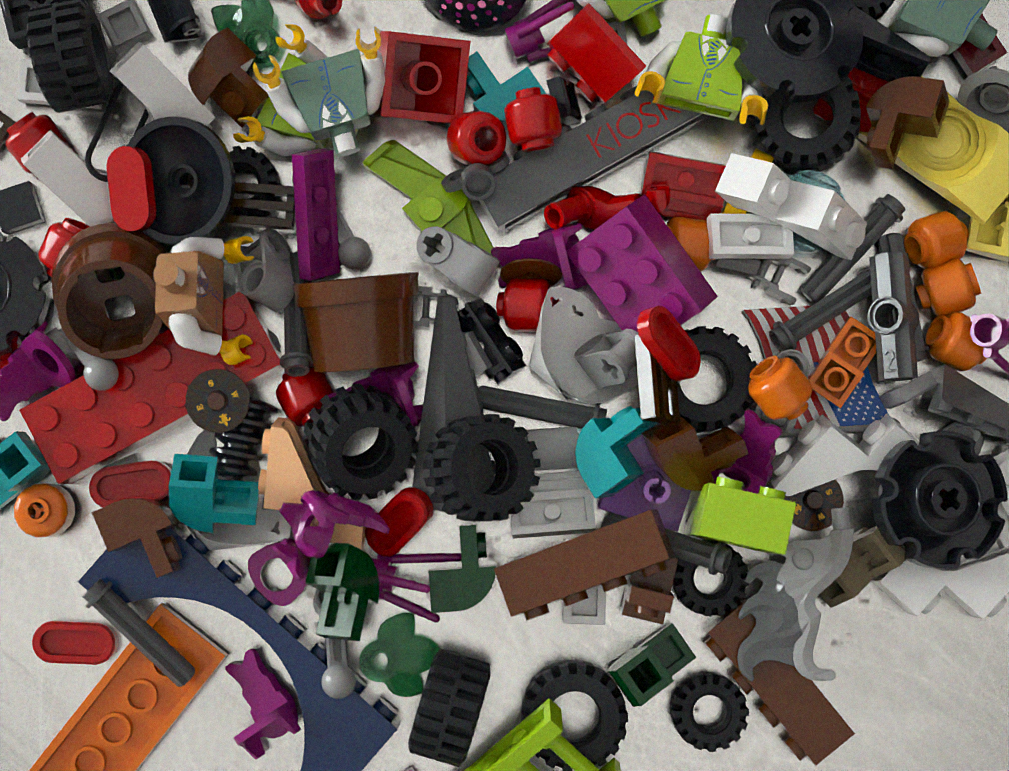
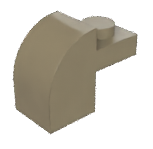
M877 526L869 530L866 527L858 530L853 534L852 551L847 566L842 574L820 593L821 597L830 608L855 598L873 578L901 566L905 561V551L900 545H888Z

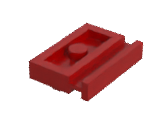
M649 151L641 197L646 195L647 187L668 185L671 202L659 215L706 220L710 214H721L724 199L715 190L726 165Z

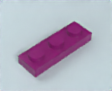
M317 149L292 154L299 278L315 280L340 272L334 151L330 149Z

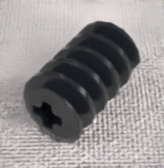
M249 397V409L244 420L237 427L226 432L215 433L214 435L216 439L224 444L223 447H211L209 450L211 455L218 457L219 476L236 481H244V477L257 476L258 471L248 463L249 461L262 460L263 455L254 449V445H262L263 435L259 433V429H271L273 423L267 420L264 414L278 413L279 408Z

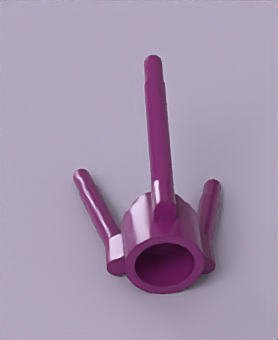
M551 0L529 16L514 22V25L504 28L516 58L518 59L526 55L529 63L548 57L547 54L551 49H539L538 45L545 43L540 27L573 10L575 7L574 3L568 2L564 4L568 0Z
M990 313L972 315L970 318L972 322L970 327L972 340L977 345L984 347V357L992 359L1009 375V362L999 354V349L1009 344V318H1002Z
M460 553L395 554L389 557L378 554L377 558H372L379 578V599H383L432 622H439V615L388 592H393L395 586L423 593L430 591V586L427 584L397 577L398 567L391 566V564L461 561Z

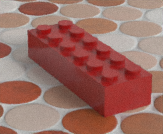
M240 291L223 300L222 340L228 341L242 334L250 337L252 344L239 348L243 354L251 356L248 360L236 365H229L222 359L220 353L214 356L184 348L176 342L172 331L169 329L157 335L145 349L137 354L112 360L118 367L119 376L115 385L110 389L99 391L91 388L86 383L83 375L20 409L19 411L57 483L73 484L192 420L186 409V393L191 382L203 372L213 369L230 371L237 375L244 382L247 389L284 370L280 366L282 354L278 350L253 300Z

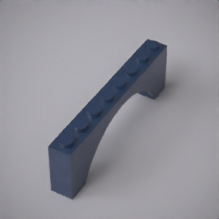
M177 525L165 530L168 537L174 536L182 553V559L178 560L181 567L180 570L157 578L144 546L139 541L119 551L108 552L106 549L80 578L78 583L86 590L100 578L105 583L112 582L113 584L110 588L126 603L162 597L181 598L208 604L231 614L257 632L280 658L297 691L303 715L305 743L300 771H362L400 726V723L395 719L398 715L397 711L384 699L379 698L377 701H374L365 693L364 689L367 685L355 673V688L349 696L342 699L328 696L324 692L321 683L322 676L327 669L326 648L318 642L312 646L301 636L304 629L288 615L281 618L270 608L273 603L267 600L256 587L250 591L239 581L242 574L232 564L224 559L219 563L208 553L209 549L196 536L194 538L192 534L188 536Z

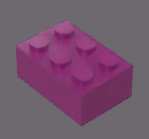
M646 195L626 206L566 251L621 330L632 329L638 332L637 320L639 314L643 310L655 306L667 308L678 323L682 325L703 311L718 297Z

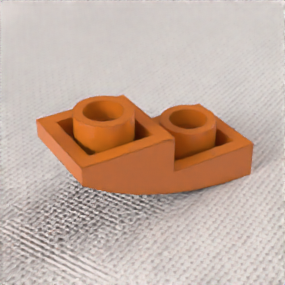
M849 316L808 380L812 385V390L841 408L863 377V371L876 354L875 332Z

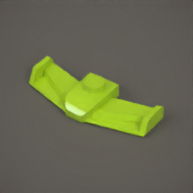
M394 139L383 143L362 162L363 166L369 171H372L412 199L402 207V210L421 232L429 227L438 226L457 234L467 242H471L491 254V249L494 247L469 198L462 189L450 193L446 192L441 184L446 175Z

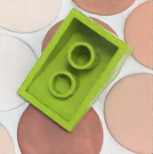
M717 477L716 484H704L685 526V535L721 541L725 544L764 553L786 554L796 502L784 500L786 492L766 487H760L758 494L742 490L743 482Z

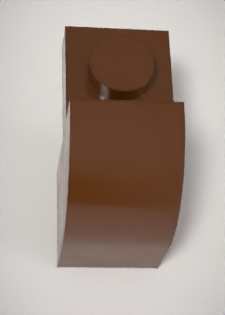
M228 27L216 33L208 40L189 69V85L200 103L205 105L213 100L242 128L247 124L239 122L237 119L247 116L255 117L269 98L267 92L246 73L257 55Z
M914 76L902 77L883 85L873 94L866 106L872 124L867 137V149L871 150L876 167L893 169L905 133L938 138L950 102L944 80Z
M681 416L679 422L660 424L642 433L655 464L676 485L692 491H701L704 484L707 483L715 484L711 474L712 471L729 468L736 463L737 459L749 454L744 439L727 426L698 439L695 429Z
M131 498L114 502L91 512L108 552L119 551L141 541L157 578L167 576L181 569L178 560L182 559L180 547L174 536L168 537L165 530L180 524V522L166 505L152 499Z
M678 558L665 561L667 570L643 578L641 570L628 575V584L625 587L622 604V615L663 625L666 612H671L674 600L671 589Z

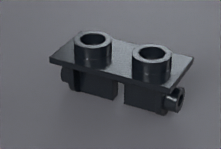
M147 0L165 43L199 39L197 33L199 27L197 24L200 22V19L195 14L190 0Z
M480 298L464 304V308L457 311L462 332L468 333L473 331L479 343L482 342L485 346L483 350L493 365L492 368L485 371L489 380L493 378L499 384L510 377L511 373L527 366L522 359L523 353L520 346L513 338L507 337L499 325L500 318L496 310L489 303H485Z

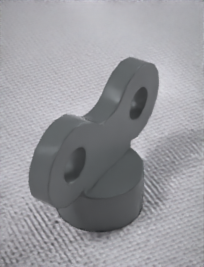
M503 151L501 157L492 164H470L466 168L458 169L448 174L441 184L446 192L450 193L462 189L468 198L477 201L484 200L494 192L495 179L493 173L505 168L509 164L510 159L507 153Z

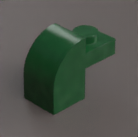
M477 524L459 526L462 567L437 568L428 571L431 613L456 612L469 609L481 602L491 590L495 579L494 568H496V564H479V558L487 557L486 534L485 532L477 533Z
M330 543L323 557H311L305 584L325 592L316 635L328 639L360 641L368 603L378 604L379 600L377 569L372 558L363 550L347 543Z
M670 623L638 647L627 651L609 667L608 672L633 707L644 705L673 683L672 676L697 657L674 624Z

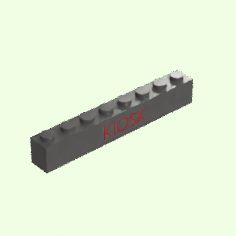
M637 86L620 96L622 102L607 109L606 105H602L590 111L584 116L586 122L573 129L570 125L563 126L561 135L554 140L555 146L532 152H522V150L517 152L513 156L515 160L513 163L493 173L495 189L491 196L479 201L499 234L544 209L548 204L569 195L573 188L585 186L709 115L662 104L652 103L654 95L651 92L641 91L637 97L635 95Z

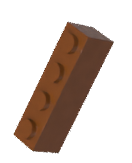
M651 509L494 568L510 616L524 614L526 621L550 613L548 604L563 600L566 607L588 599L586 590L601 585L603 591L607 592L628 584L625 576L641 570L643 578L667 570L665 561L676 557L658 510Z
M740 599L737 603L738 607L734 610L726 611L725 615L718 616L704 628V631L710 637L704 643L720 662L725 658L729 660L736 669L731 677L746 695L753 691L763 704L757 709L773 728L778 724L782 726L789 735L784 742L797 759L801 761L807 757L816 766L855 733L815 683L802 676L796 667L779 661L766 660L759 662L753 667L754 680L752 682L742 674L737 661L738 650L742 641L753 631L756 625V618L751 613L741 620L738 618L743 604L747 601Z

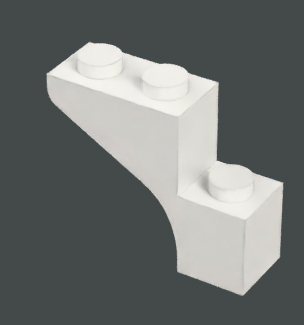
M731 153L715 190L718 195L734 208L770 219L830 253L852 260L856 249L860 247L865 238L867 222L836 191L793 181L774 163Z
M886 413L881 420H875L866 428L862 436L863 440L858 444L822 414L816 421H810L802 428L798 435L797 443L788 453L782 452L775 458L771 464L773 466V473L770 482L774 489L786 492L785 496H792L856 471H877L884 457L898 443L914 440L918 445L920 441Z
M1009 547L984 555L979 559L961 563L958 568H927L905 560L901 566L873 578L872 581L908 614L918 616L921 612L923 614L929 613L941 600L942 596L939 592L943 590L972 617L984 620L987 616L993 617L1007 602L1004 596L1009 592Z

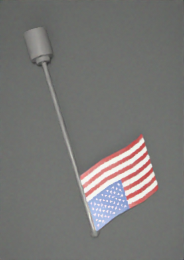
M810 306L743 310L760 341L765 359L780 352L769 337V331L773 329V324L777 321L785 323ZM846 311L796 342L797 348L795 350L803 353L810 364L808 379L849 317ZM868 366L863 371V377L841 408L812 390L811 396L807 401L809 406L797 418L792 432L790 433L782 429L783 434L778 438L798 437L800 431L807 423L816 421L822 414L844 433L864 432L872 422L881 420L888 412L873 385ZM576 426L527 430L529 434L526 436V441H534L537 450L532 452L534 459L540 458L541 468H535V471L578 468L575 450L579 435ZM709 434L697 435L698 439H701Z

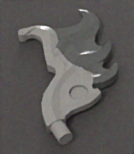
M848 507L831 509L833 530H830V535L822 539L798 540L787 544L786 554H781V556L786 557L785 563L766 561L755 565L749 570L745 582L750 583L756 578L763 582L759 591L748 598L743 604L738 616L741 620L751 613L756 618V625L751 634L742 641L737 656L740 671L751 682L754 680L753 667L759 662L766 660L779 661L794 666L802 676L809 680L832 681L835 679L836 674L833 669L819 668L813 661V649L821 619V612L817 609L815 600L823 590L842 574L849 562L854 528H850Z

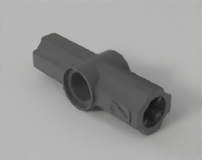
M905 252L875 254L869 257L873 303L868 310L867 318L869 325L875 331L878 378L881 382L912 380L918 378L914 331L919 324V313L912 304L909 256ZM894 308H897L899 313L898 320L891 327L888 321L889 314Z

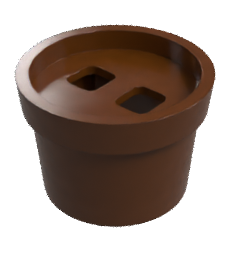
M116 223L94 225L70 238L56 257L51 280L52 294L59 323L67 338L83 352L104 359L125 358L145 349L156 338L161 327L165 324L155 311L156 281L154 280L153 273L156 268L158 255L169 253L167 248L161 242L150 238L142 231H125ZM122 266V270L125 273L121 278L101 281L97 277L96 270ZM118 296H130L135 314L117 320L111 319L108 316L105 301Z
M418 272L292 284L296 305L298 308L302 307L314 372L364 370L402 365L415 361L413 296L418 295Z

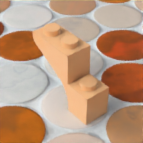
M278 417L272 424L271 429H265L263 434L262 454H268L267 470H261L258 482L259 494L264 495L263 508L280 510L283 503L302 504L300 499L305 491L314 490L329 494L323 487L314 466L307 457L308 453L304 448V443L296 424L288 418ZM316 518L313 519L310 526L319 525ZM335 523L330 543H347L364 551L366 527Z

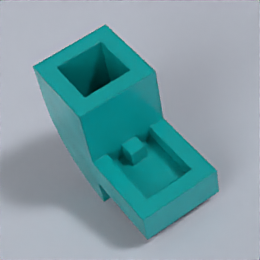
M478 51L469 56L466 86L474 97L479 94L482 95L480 99L473 103V110L493 114L499 118L505 130H508L504 108L509 102L516 99L515 92L526 88L539 87L541 94H546L528 66L500 84Z
M628 406L612 416L611 420L610 418H592L579 434L575 450L576 463L583 480L595 499L613 497L644 474L627 445L641 436L643 432L656 425L657 422L641 420L640 408Z
M15 431L0 443V509L17 497L25 488L41 481L50 471L41 451L26 432Z
M174 454L169 481V505L172 513L180 522L195 530L213 533L214 522L256 525L260 495L258 482L218 479V457Z

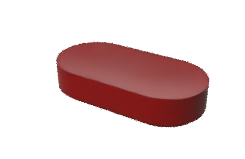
M118 147L111 152L106 164L112 217L115 223L125 231H142L150 227L156 217L151 162L148 155L138 147Z
M655 306L643 310L638 316L637 330L644 346L671 379L682 381L695 377L700 369V353L671 312L663 306Z
M143 461L105 467L98 470L92 476L89 483V493L92 500L100 507L131 498H146L159 502L169 496L171 468L160 461Z
M414 487L405 488L397 493L378 513L390 528L389 533L386 534L366 527L365 536L368 545L381 556L389 557L397 554L431 520L433 505L428 495Z
M53 620L46 622L37 628L32 639L33 650L37 657L48 663L101 664L110 660L115 655L119 645L118 635L112 626L104 622Z

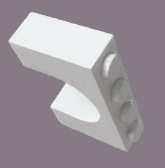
M138 42L110 70L144 105L151 121L163 117H186L199 121L212 130L213 127L210 123L216 117L200 103L144 44ZM49 130L21 158L23 165L90 227L103 223H115L111 213L108 182L98 180L91 175L86 168L85 162L53 131ZM95 168L97 172L107 176V170Z

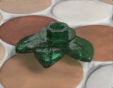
M242 0L241 6L227 4L215 6L211 9L212 18L218 32L228 27L257 55L253 62L265 64L271 62L268 55L277 57L281 47L276 44L275 39L276 36L280 37V35L272 26L274 10L269 0ZM261 36L267 39V47L263 51H260L257 47V40Z
M412 613L397 614L385 620L378 629L376 641L367 644L359 657L360 670L367 679L373 682H384L392 694L400 697H413L423 692V683L419 674L430 669L434 655L441 649L440 646L430 639L414 636L415 618ZM379 653H383L388 659L387 666L381 670L376 668L374 664V659Z

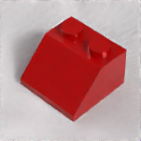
M590 3L582 8L546 43L551 49L547 54L549 59L563 73L569 69L579 79L575 86L591 103L595 99L601 104L606 103L647 67Z
M380 31L381 45L378 51L382 54L385 84L379 109L373 114L384 117L452 123L456 117L463 113L471 41Z

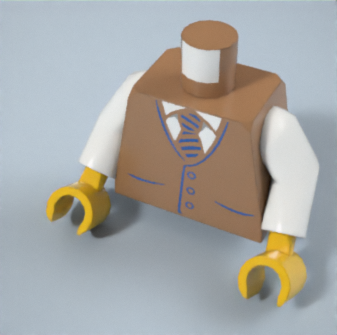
M242 236L230 239L223 243L222 239L189 237L173 246L171 253L158 255L156 268L153 273L154 280L156 281L155 311L157 316L172 331L176 342L180 346L214 356L220 353L222 359L229 365H236L251 358V356L243 354L239 349L252 344L251 338L247 335L242 334L228 341L222 340L224 262L221 260L224 256L229 263L237 264L254 259V256L247 257L241 251V245L253 242L251 237Z

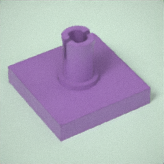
M643 435L628 444L627 447L644 474L613 497L599 498L597 506L601 510L625 517H632L655 509L660 514L664 528L678 532L691 490L676 485L655 464Z

